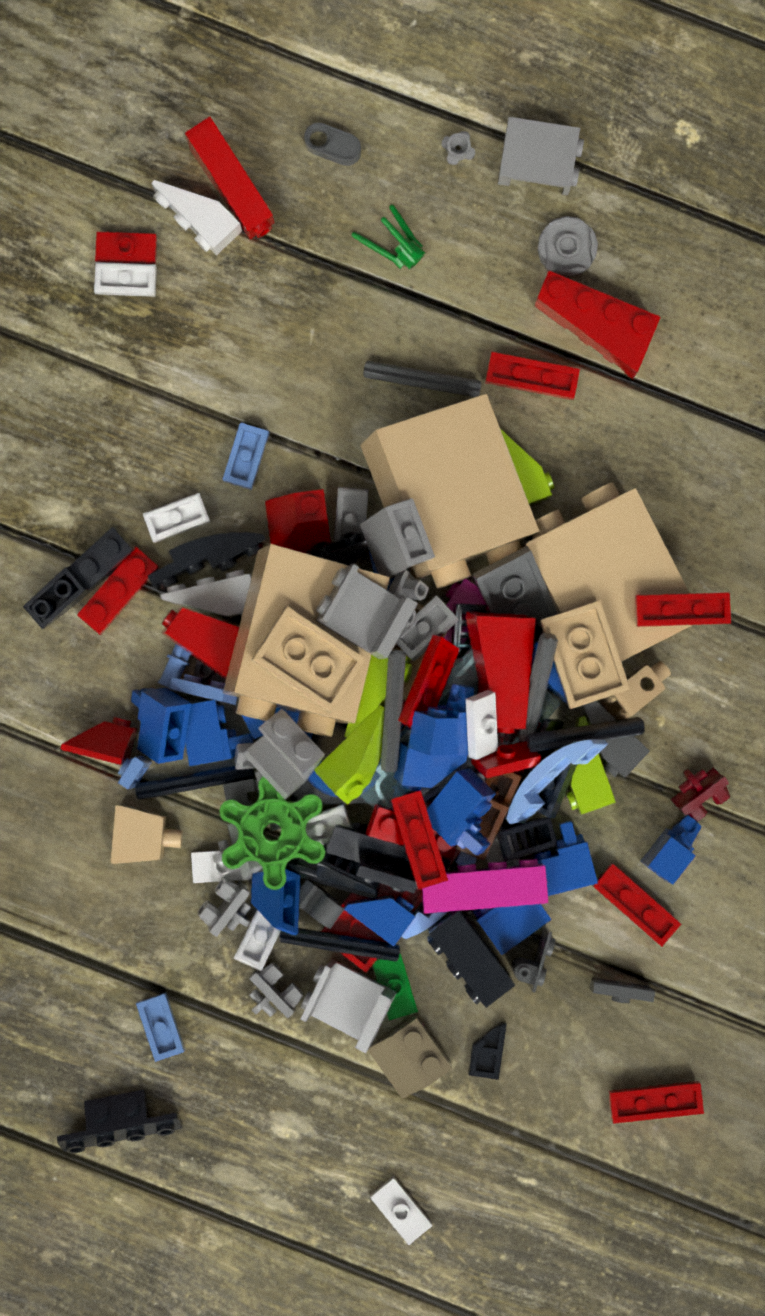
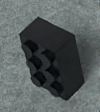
M461 911L447 912L440 920L428 928L430 934L427 937L428 943L438 955L441 953L446 955L448 958L445 961L446 966L457 980L461 977L467 983L464 985L465 991L476 1005L482 1002L485 1008H487L516 986L512 977Z

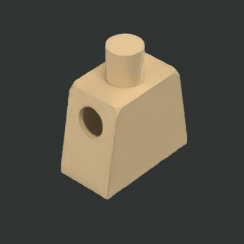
M658 661L651 668L646 664L626 677L630 690L600 699L599 701L616 720L632 717L666 689L662 681L669 677L671 672L662 661Z
M118 804L115 806L111 864L160 860L164 856V847H182L183 830L166 829V815L125 804Z

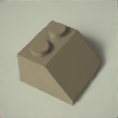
M417 1013L374 1042L368 1050L402 1099L428 1087L452 1070L451 1061Z

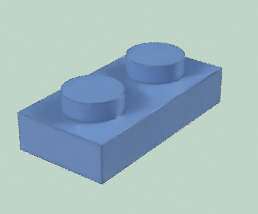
M244 423L239 424L222 479L224 482L252 490L269 437V431Z
M184 674L183 680L174 677L171 679L169 689L236 705L237 697L223 694L225 683L211 680L210 686L201 684L202 678Z
M144 756L127 758L118 772L122 776L118 783L126 789L135 788L150 767L152 761Z
M165 992L137 1002L136 1006L155 1062L183 1053L185 1047L167 993Z

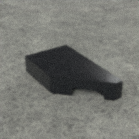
M500 1022L472 1043L469 1076L499 1080L506 1022Z

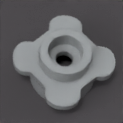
M461 131L450 137L446 136L443 138L442 147L447 151V162L449 164L456 165L460 160H471L474 158L475 149L471 147L468 132ZM456 146H460L461 150H456Z

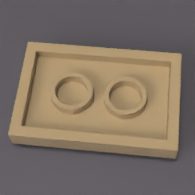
M601 600L540 620L544 633L555 634L558 639L553 661L569 709L630 690Z
M288 606L283 609L251 661L329 713L334 711L366 660Z

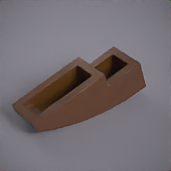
M522 770L485 778V783L496 795L490 801L492 804L491 808L480 817L482 822L479 824L481 827L479 832L488 840L490 845L484 853L474 855L468 848L462 849L458 845L456 846L457 850L483 861L485 860L509 809V803L522 777Z

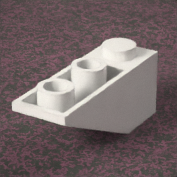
M156 180L151 183L156 192L153 195L155 200L164 209L169 206L176 213L174 216L176 222L185 231L190 228L197 235L194 239L205 252L210 249L215 255H218L242 232L240 223L219 201Z
M239 570L227 573V579L215 581L214 577H209L196 581L197 586L186 589L185 584L171 586L167 588L168 593L161 594V599L230 618L240 616L243 613L252 576L250 573L244 575V571Z

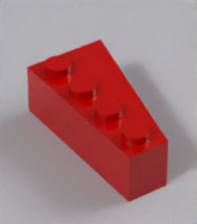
M548 271L534 307L564 329L567 328L579 337V340L584 344L591 346L602 354L603 358L611 364L614 363L625 371L624 373L634 379L639 371L661 318L658 315L552 271Z

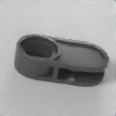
M314 123L305 131V145L312 154L344 166H350L358 162L361 156V144L354 135L323 123ZM315 132H322L327 136V141L322 146H315L310 142L311 135Z

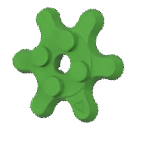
M263 776L258 784L259 798L254 804L244 806L235 800H227L220 807L221 818L235 825L239 832L236 843L224 850L222 862L227 868L237 869L248 861H256L263 868V881L266 887L271 890H278L286 883L285 867L291 859L302 858L308 863L317 864L325 856L324 846L320 842L309 838L306 833L308 821L321 813L322 801L318 796L308 794L298 802H287ZM272 823L278 824L281 827L279 839L274 841L267 840L264 835L265 828Z

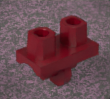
M714 767L707 773L701 769L694 775L689 769H686L682 772L686 781L678 786L681 792L670 800L685 816L688 815L698 822L707 814L702 803L711 798L716 805H719L730 798L726 787L729 782Z

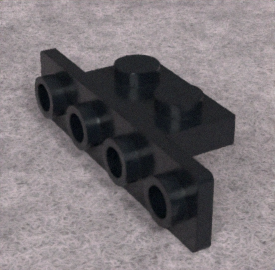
M545 719L538 728L537 733L562 729L564 722L559 719ZM554 749L538 751L541 755V761L555 752ZM570 763L538 793L545 804L537 812L548 818H556L577 764ZM535 767L524 769L520 782L514 792L515 794L522 782ZM507 811L503 819L501 830L515 826L520 823L509 824V822L506 820L508 814Z
M339 824L334 826L326 846L327 853L355 861L356 876L365 882H378L388 885L391 889L398 892L408 891L415 893L417 886L403 845L368 836L366 832ZM441 856L445 871L447 872L451 863L450 858Z
M143 1089L84 1101L86 1131L57 1136V1143L63 1151L80 1153L86 1147L97 1145L104 1148L113 1146L115 1142L122 1140L140 1141L145 1136L152 1134L160 1136L170 1135L175 1130L182 1129L183 1126L177 1113L149 1118L147 1096Z

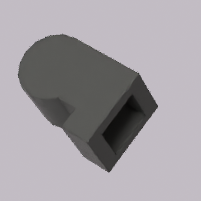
M255 778L223 784L226 801L235 800L244 806L254 804L250 800L249 792L256 791L254 785Z
M306 880L300 888L299 908L331 929L344 911V907L326 890L309 880Z

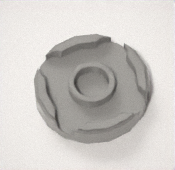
M565 216L554 219L544 228L539 237L537 251L540 262L547 271L570 278L581 275L590 268L597 254L598 242L595 232L583 220Z

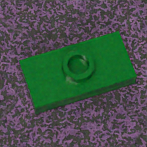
M401 952L398 961L377 959L373 963L377 982L397 992L387 1012L389 1021L418 1012Z

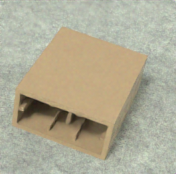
M487 394L377 429L360 445L384 508L413 498L435 555L431 560L409 567V573L416 579L432 575L437 589L456 583L471 576L466 562L486 555L489 565L522 549L520 542L539 532Z
M611 482L581 498L587 513L566 523L558 509L535 520L539 532L532 535L533 540L527 542L522 548L528 546L532 551L557 613H564L601 600L621 661L692 626L636 627V595L690 594L636 488L620 495L614 483Z
M273 544L258 550L223 694L239 698L237 714L267 721L275 714L276 707L299 713L297 725L303 731L332 737L335 723H355L371 654L316 621L320 614L316 611L320 601L325 595L330 596L335 587L332 584L333 578L341 567L345 569L348 565ZM362 569L357 570L358 573L387 590L390 577ZM286 606L366 659L332 713H329L251 661Z

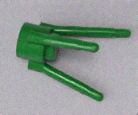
M390 205L389 209L408 238L405 239L386 217H382L381 222L400 243L394 250L398 254L397 256L358 233L352 232L351 236L389 259L399 269L404 265L409 270L412 269L426 254L422 249L423 245L416 239L394 205Z

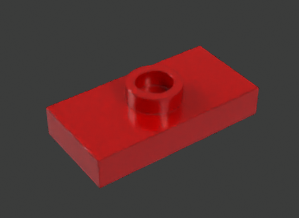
M96 232L95 262L156 265L157 234Z
M526 741L511 745H501L497 748V751L477 760L471 758V764L485 778L535 767L541 761V755L538 752H530Z

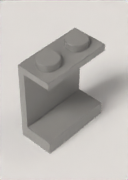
M509 117L498 184L509 186L511 179L563 187L562 195H568L571 186H577L579 168H574L575 158L582 155L584 139L579 138L580 128Z
M413 498L387 506L360 524L380 575L390 577L391 579L403 570L410 572L409 567L435 557Z
M355 564L349 565L345 569L341 567L333 578L332 584L335 585L330 596L325 595L316 609L320 613L316 621L378 659L388 658L418 603L408 597L400 599L357 572L359 567Z
M281 709L259 727L260 732L264 736L250 746L243 755L286 799L308 780L325 754L291 717Z
M331 959L326 966L321 964L314 976L313 981L317 985L313 993L308 991L301 1004V1008L304 1009L301 1020L306 1022L313 1016L357 1039L358 1042L355 1048L367 1053L397 992Z

